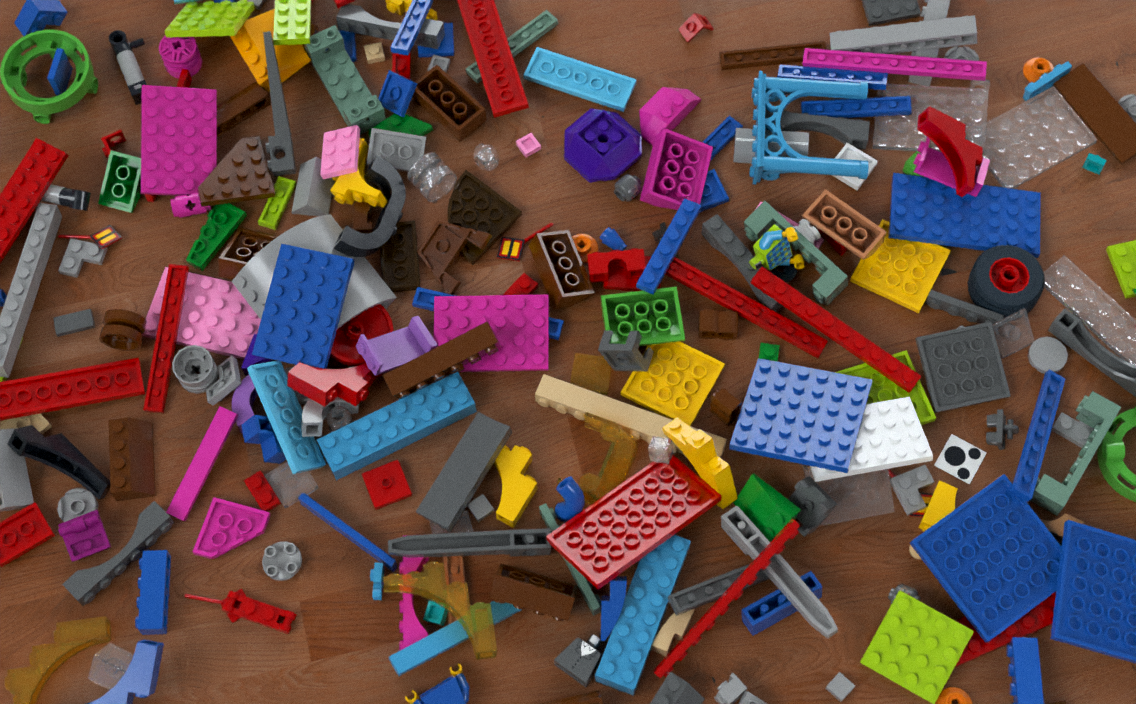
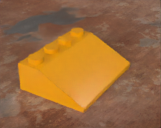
M275 9L246 20L237 34L230 36L258 84L268 92H270L263 32L271 31L273 37ZM302 44L274 45L281 83L311 61Z

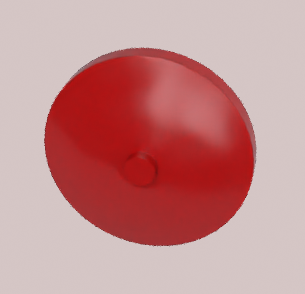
M381 304L376 305L338 328L330 357L349 366H359L366 363L362 355L358 353L356 344L362 334L369 340L394 331L391 317Z

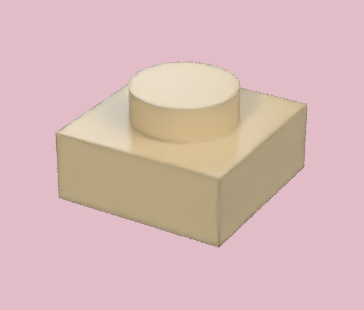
M381 42L364 46L368 64L385 61Z

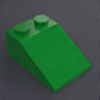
M110 150L98 204L133 213L141 196V157Z
M754 473L739 493L738 499L733 503L744 512L769 542L776 537L791 519L795 520L801 511L800 508Z

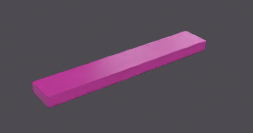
M219 406L166 511L167 514L186 521L238 414Z

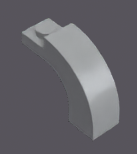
M337 397L324 407L312 399L308 400L302 412V437L322 436L323 420L326 417L334 414H349V412L350 414L358 413L359 404L354 406Z

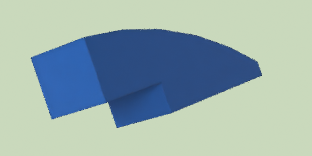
M617 576L610 581V596H602L601 641L607 639L619 619L626 595L627 576Z

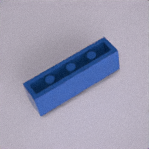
M167 550L143 551L142 558L139 559V568L142 571L141 577L138 578L140 596L137 597L136 604L137 609H139V616H136L135 626L142 635L167 634L171 555Z
M812 571L800 577L818 599L822 597V585ZM778 589L742 609V621L752 636L798 610Z
M1012 637L1010 645L1006 647V655L1010 657L1011 663L1008 664V676H1012V683H1010V696L1014 697V703L1012 704H1044L1038 638Z

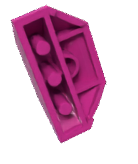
M662 87L639 110L642 139L653 146L655 135L663 128L672 131L701 102V98L688 89Z

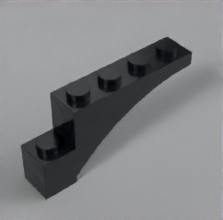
M33 425L14 429L7 444L20 457H28L53 467L80 483L99 500L105 498L110 489V481L62 433L44 437Z

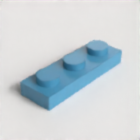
M1068 61L1062 65L1058 64L1052 72L1043 74L1035 83H1029L1025 87L1023 99L1028 103L1051 88L1053 83L1071 71L1072 65Z

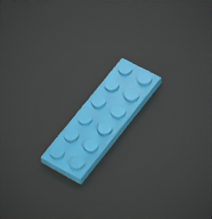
M536 47L523 75L525 80L624 112L636 85V79Z
M281 361L249 366L247 368L292 474L324 467L326 463L315 438L302 437L303 411L294 390L287 386L288 377Z

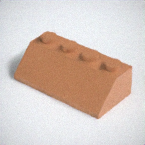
M826 189L802 215L803 218L863 260L876 252L886 236L885 230Z

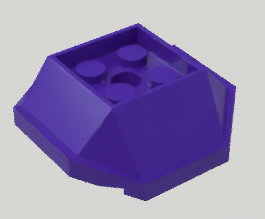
M591 108L565 129L564 160L589 183L615 180L642 157V135L616 112Z

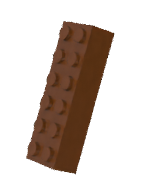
M485 322L384 374L383 377L393 397L401 399L416 390L429 386L434 381L447 377V374L451 372L462 371L468 363H471V365L478 363L482 360L481 357L486 354L491 356L497 353L501 344L491 325Z

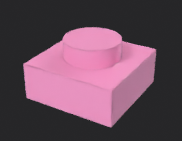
M532 133L516 141L517 147L526 158L541 150V145Z

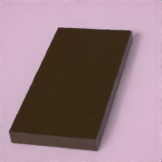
M415 221L398 222L395 225L397 230L393 237H390L380 248L382 279L392 292L417 290V287L421 288L416 223Z

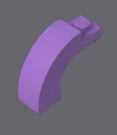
M247 375L241 381V384L237 386L232 398V412L238 414L236 423L241 433H243L241 425L254 416L253 403L258 396L250 375Z

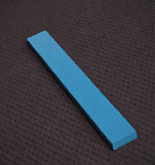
M492 601L389 656V661L398 676H401L518 613L522 609H517L513 604L506 602L501 604Z

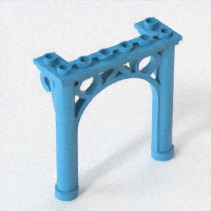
M759 71L758 78H754L751 93L753 104L756 106V109L753 110V120H756V125H753L752 136H756L755 141L752 143V152H755V157H752V166H750L749 177H753L752 184L760 182L761 178L768 181L776 180L779 178V174L782 173L858 177V179H867L868 161L807 157L794 151L786 143L782 135L780 119L789 103L804 96L866 100L868 82L860 81L859 83L766 77L763 71ZM778 100H781L782 102L778 106H773L769 103ZM765 108L773 113L770 118H765ZM765 128L769 129L772 132V135L768 136L766 139ZM776 142L781 149L778 152H771L768 149V143ZM785 152V153H786L788 156H790V157H781V156H782V154Z

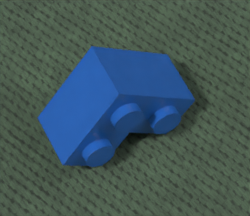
M26 0L14 24L22 35L25 36L44 30L46 25H61L68 12L59 0Z
M254 415L241 425L244 443L261 444L264 462L281 464L286 460L268 416Z

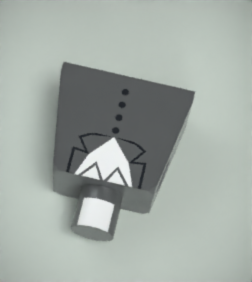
M593 634L587 642L576 638L555 658L554 665L586 688L601 660V653L596 649L602 641Z

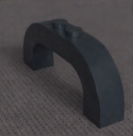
M377 155L369 164L364 178L373 182L381 189L388 203L382 208L372 233L363 234L348 226L342 230L334 245V249L348 256L366 257L377 252L390 237H393L397 230L395 225L403 216L401 210L406 198L404 182L398 171L389 162Z

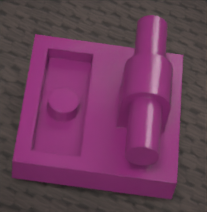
M98 510L58 524L60 528L58 529L59 534L64 539L72 562L111 548Z

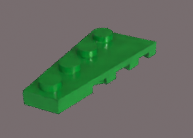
M230 203L215 205L213 210H210L208 220L205 226H202L201 234L198 240H195L186 258L187 263L203 271L246 218V212Z

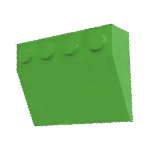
M677 287L657 289L654 295L645 291L601 295L604 328L607 331L613 332L609 344H626L630 331H639L642 335L639 346L685 341Z

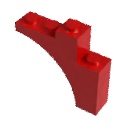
M929 106L918 116L917 130L931 139L942 151L954 174L956 195L963 197L975 187V167L979 166L982 162L983 147L965 139L966 124Z
M299 362L288 371L287 386L324 407L337 397L357 406L368 397V387L384 373L375 376L366 363L346 369H323Z

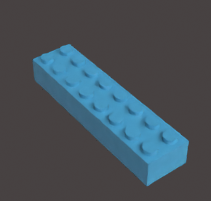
M456 372L317 439V442L335 479L338 480L475 413L476 405L461 376Z
M673 535L640 559L625 597L619 619L612 630L595 674L596 682L634 696L652 644L668 607L669 601L667 597L674 591L690 549V540Z

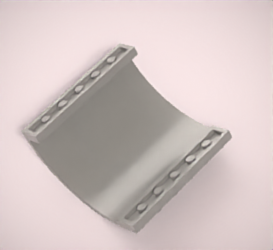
M331 214L309 219L275 238L262 248L231 281L261 319L281 244L355 260L337 329L360 313L381 304L387 309L397 298L365 257L348 256L334 249L337 238L343 229Z

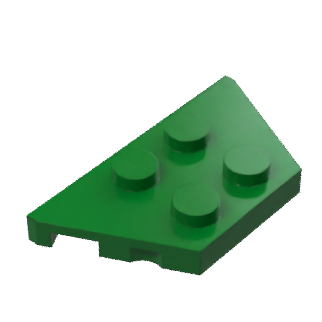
M395 113L373 127L375 129L425 136L433 131L432 125L406 114L404 117H401Z

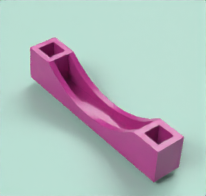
M403 557V561L399 563L400 574H403V581L399 582L400 593H403V601L399 602L400 613H403V620L399 621L400 633H403V640L399 641L400 651L429 636L417 619L413 604L414 587L417 577L428 562L429 557Z

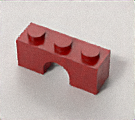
M631 248L625 251L612 250L604 253L593 252L587 254L588 273L591 283L608 281V272L613 267L623 268L626 271L627 279L640 278L646 267L644 249Z

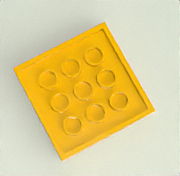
M882 219L879 227L886 231L884 242L872 256L860 260L850 282L919 313L951 250L938 244L888 238L889 222Z
M680 341L648 345L645 350L650 347L654 351L648 372L633 371L621 391V396L663 417L672 420L679 418L687 425L692 426L724 369L725 363Z

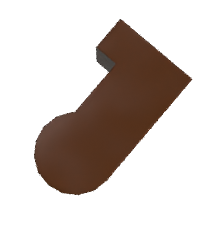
M357 202L354 206L353 229L363 234L372 233L374 230L372 223H369V219L372 216L369 203Z

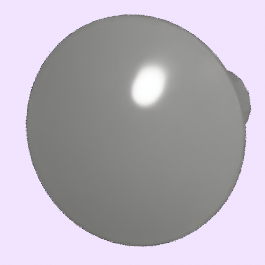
M277 542L266 547L264 550L262 566L270 578L283 581L292 578L299 571L302 564V555L293 543Z

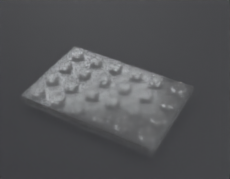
M887 84L886 90H878L877 97L911 96L912 115L875 116L873 149L917 151L920 142H924L927 138L926 135L917 130L918 116L930 106L966 124L965 139L983 147L982 155H984L989 89ZM930 139L928 147L942 152Z
M1054 86L966 133L965 139L983 147L982 156L990 160L989 171L1003 188H1007V190L1022 185L1097 142V138Z

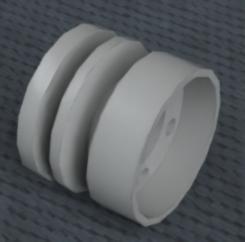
M197 345L186 346L174 356L172 363L173 372L182 387L188 392L195 394L205 393L206 389L218 380V367L209 351Z

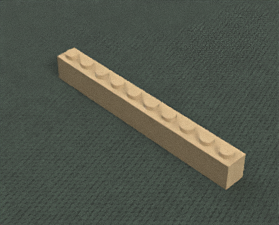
M543 374L535 393V400L539 405L543 407L550 406L563 414H572L579 420L586 419L592 421L594 425L599 427L606 426L616 433L628 434L629 437L635 440H645L652 446H662L669 452L684 454L663 433L662 427L673 421L672 419ZM690 426V427L693 428L695 431L700 430V429H697V428H694V427ZM703 431L713 439L716 454L721 458L727 439Z

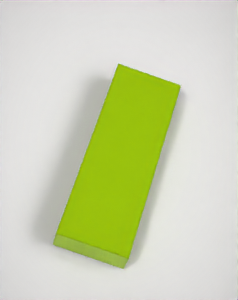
M278 176L274 185L275 197L268 198L258 220V225L273 230L277 229L295 189L296 181Z

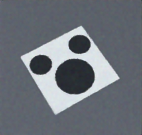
M951 434L934 466L970 484L987 452Z

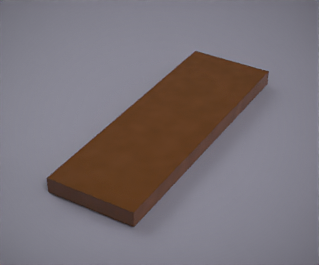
M1084 63L1053 83V87L1121 165L1136 155L1135 121Z

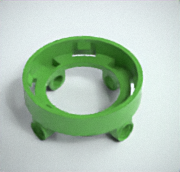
M40 30L25 35L8 49L1 63V81L9 97L18 107L31 112L34 120L41 124L50 123L53 113H58L74 106L86 93L96 94L98 90V79L93 74L92 61L84 45L75 36L64 31ZM37 45V47L31 49L23 56L21 55V53L27 50L28 48ZM57 48L64 49L67 57L76 66V77L72 85L62 94L51 98H39L29 94L23 88L27 83L25 67L38 56L49 53L53 59ZM78 50L81 55L84 53L85 61H82L75 51Z
M1136 406L1134 409L1121 413L1114 419L1097 449L1099 468L1105 480L1117 493L1136 502V488L1134 490L1130 489L1119 481L1117 476L1120 474L1123 479L1136 487V475L1123 462L1125 458V445L1122 441L1124 435L1136 427ZM1124 422L1113 435L1112 432L1118 427L1117 424Z

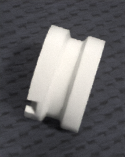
M801 219L799 225L794 226L813 245L815 240L818 241L821 238L818 230L814 226L812 227L806 219Z

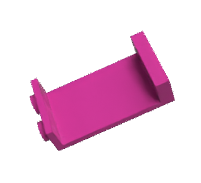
M927 137L918 146L917 151L920 153H917L913 162L916 165L914 172L956 189L954 174L949 162L942 152L928 147L930 139ZM983 157L981 164L975 167V187L967 194L974 197L978 195L984 184L990 162L989 159Z

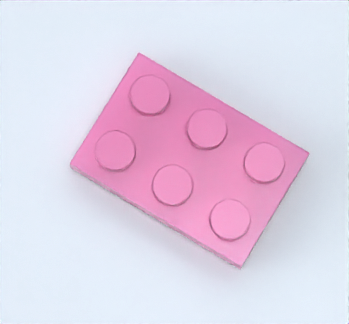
M358 125L324 133L320 173L323 179L357 172L360 128Z

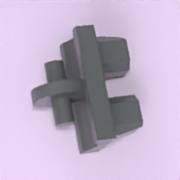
M1003 409L997 410V414L987 415V427H997V432L986 433L987 445L998 446L999 450H1005L1006 434L1007 439H1013V434L1019 432V427L1013 425L1012 419L1007 420L1006 425V416Z

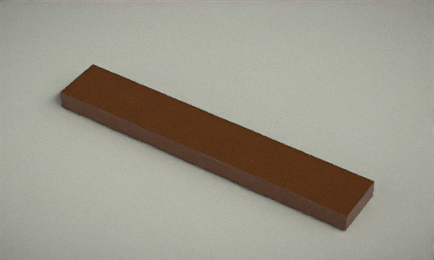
M825 41L723 51L719 53L722 70L803 62L805 48L827 49Z

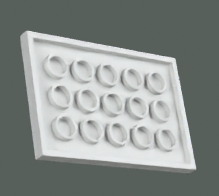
M910 397L866 405L848 473L810 466L814 480L817 482L933 461V454Z

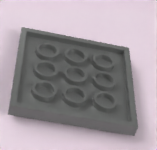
M991 322L915 338L934 413L1011 396Z

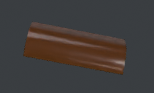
M257 82L250 84L217 105V137L270 105L268 94Z

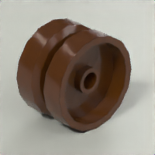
M123 309L108 310L104 315V327L101 329L99 340L104 345L113 349L136 351L142 346V334L145 331L147 321L143 316L132 311Z

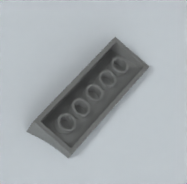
M478 412L416 510V513L451 533L513 433L511 427Z

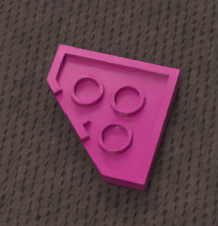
M213 497L192 552L198 556L215 559L263 534L271 514L270 512Z

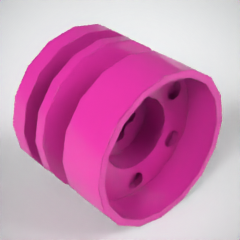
M166 35L163 37L159 44V51L167 72L175 78L180 77L182 69H187L191 77L197 74L202 66V58L194 37H166Z

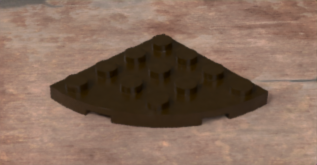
M467 170L456 182L448 203V223L480 232H487L492 235L483 250L469 240L467 241L460 253L472 265L522 215L521 210Z

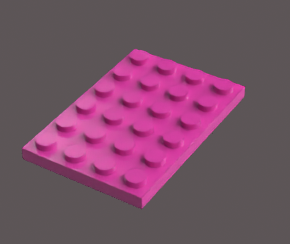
M142 85L141 194L179 196L198 192V187L216 168L217 90Z
M548 294L434 296V340L438 344L437 347L485 322L491 325L501 344L497 353L491 356L486 354L481 357V361L473 365L471 363L464 366L465 369L460 372L549 371Z

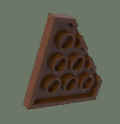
M259 136L241 138L198 187L201 207L275 197L274 186Z

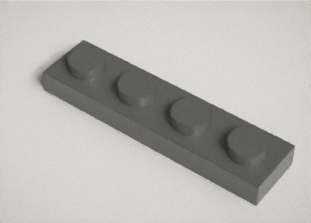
M930 290L925 303L933 309L946 311L952 316L966 318L969 322L980 324L991 322L993 329L997 330L1004 315L934 290Z

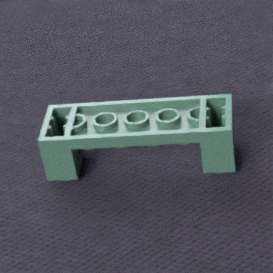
M336 25L310 36V44H304L305 51L347 126L358 125L361 135L385 120V111L376 94L372 96L345 50L343 37Z
M766 201L744 221L745 235L752 242H757L774 224L784 232L788 227L793 226ZM794 228L797 232L798 240L789 242L790 246L795 251L798 249L803 254L802 256L808 263L812 262L817 266L815 269L822 276L812 285L813 298L820 305L824 303L828 306L848 286V276Z
M1093 391L1089 397L1084 396L1075 411L1079 412L1076 419L1094 428L1087 438L1089 440L1080 450L1079 456L1069 470L1070 473H1068L1062 483L1046 474L1041 479H1037L1031 502L1056 516L1060 513L1121 406Z

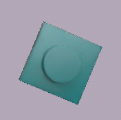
M1089 153L1082 168L1099 175L1106 160L1098 155Z
M429 600L423 620L444 626L450 606Z

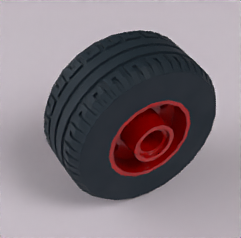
M998 245L984 251L976 259L968 278V292L976 306L1004 315L1003 320H1011L1028 314L1034 308L1044 289L1045 277L1040 263L1032 254L1020 247Z

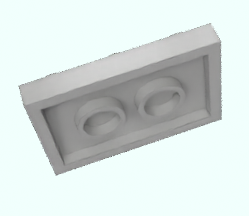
M372 128L366 165H369L377 155L389 162L396 170L421 174L426 137Z

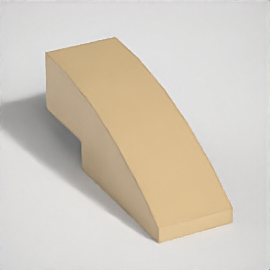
M695 609L677 616L673 613L658 632L651 651L666 656L673 640L677 639L680 641L684 637Z

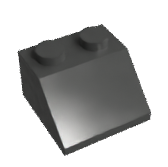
M670 672L650 704H702L705 699L688 682Z

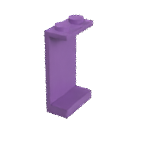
M415 316L412 317L408 327L367 340L364 334L360 335L356 348L366 361L367 367L376 376L408 363L435 349L438 344L420 317Z

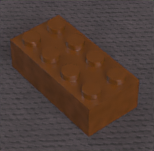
M438 65L415 81L417 86L412 98L459 142L487 121L486 109Z

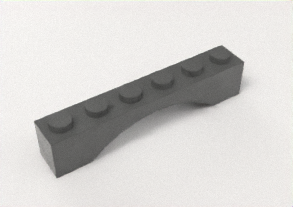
M353 4L342 6L336 16L338 30L393 41L402 24L378 19L367 13L361 6ZM425 19L413 45L438 49L445 36L444 22Z
M765 109V118H770L773 113ZM783 111L781 115V131L820 132L832 136L844 145L849 143L857 149L866 150L869 121L861 119L851 120L844 117L834 118L826 115L817 116L808 113H792L790 111Z
M716 214L702 224V236L713 248L724 254L737 267L751 286L758 301L775 312L784 307L750 283L763 266L761 265L757 270L752 268L749 261L754 256L720 216Z
M1064 308L1054 319L1048 331L1136 397V365L1119 358L1107 350L1090 334L1079 318Z
M153 501L139 514L134 534L127 545L116 556L99 566L77 570L62 585L82 606L92 602L101 589L107 588L114 577L121 575L126 570V566L132 561H136L147 547L153 546L162 533L164 534L171 529L174 523L172 518Z

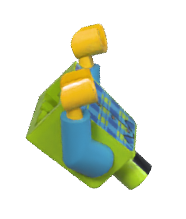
M774 224L753 246L756 256L749 261L752 268L757 270L763 265L766 269L772 270L779 265L790 266V264H794L796 269H803L804 259L802 255L797 254L790 258L793 254L789 242L798 240L795 229L788 227L784 232Z

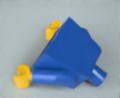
M458 664L459 671L454 672L450 667L451 676L418 696L412 690L415 695L414 698L409 700L405 696L406 701L409 704H467L469 701V684L464 674H462L461 664Z

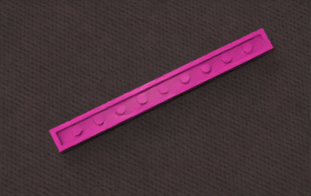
M805 48L803 66L979 81H985L987 62L812 48Z

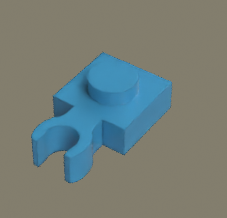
M375 563L374 569L370 571V581L374 583L373 600H382L385 573L383 563Z

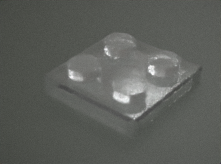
M288 462L264 475L285 509L299 501L298 498L302 493L309 495L319 489L309 471L293 475Z

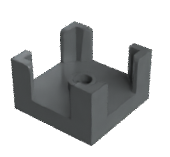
M604 330L598 351L614 371L648 372L654 351L648 347L642 356L638 350L642 338L639 331H630L626 344H609L613 332Z
M810 476L800 480L794 486L796 490L788 498L789 501L801 509L796 518L804 525L798 529L804 537L814 532L838 505Z

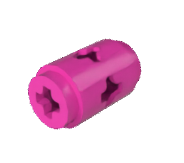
M198 192L191 193L190 195L175 196L174 199H170L174 217L179 216V218L194 214L207 213V211L211 210V206L201 207ZM189 200L195 203L193 209L190 206H186Z

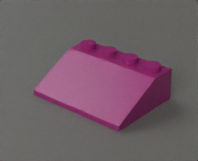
M663 128L655 135L640 201L656 207L674 210L679 209L684 198L700 204L713 147Z

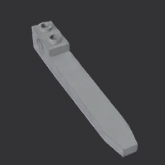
M735 506L721 516L722 529L746 556L749 555L753 560L770 543L738 506ZM774 554L770 558L772 562L763 572L807 622L829 639L838 632V627L829 611L780 554Z

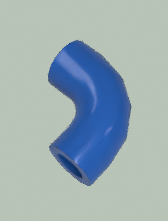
M571 476L565 478L556 488L565 500L555 506V514L562 522L568 521L579 514L585 504L583 491Z

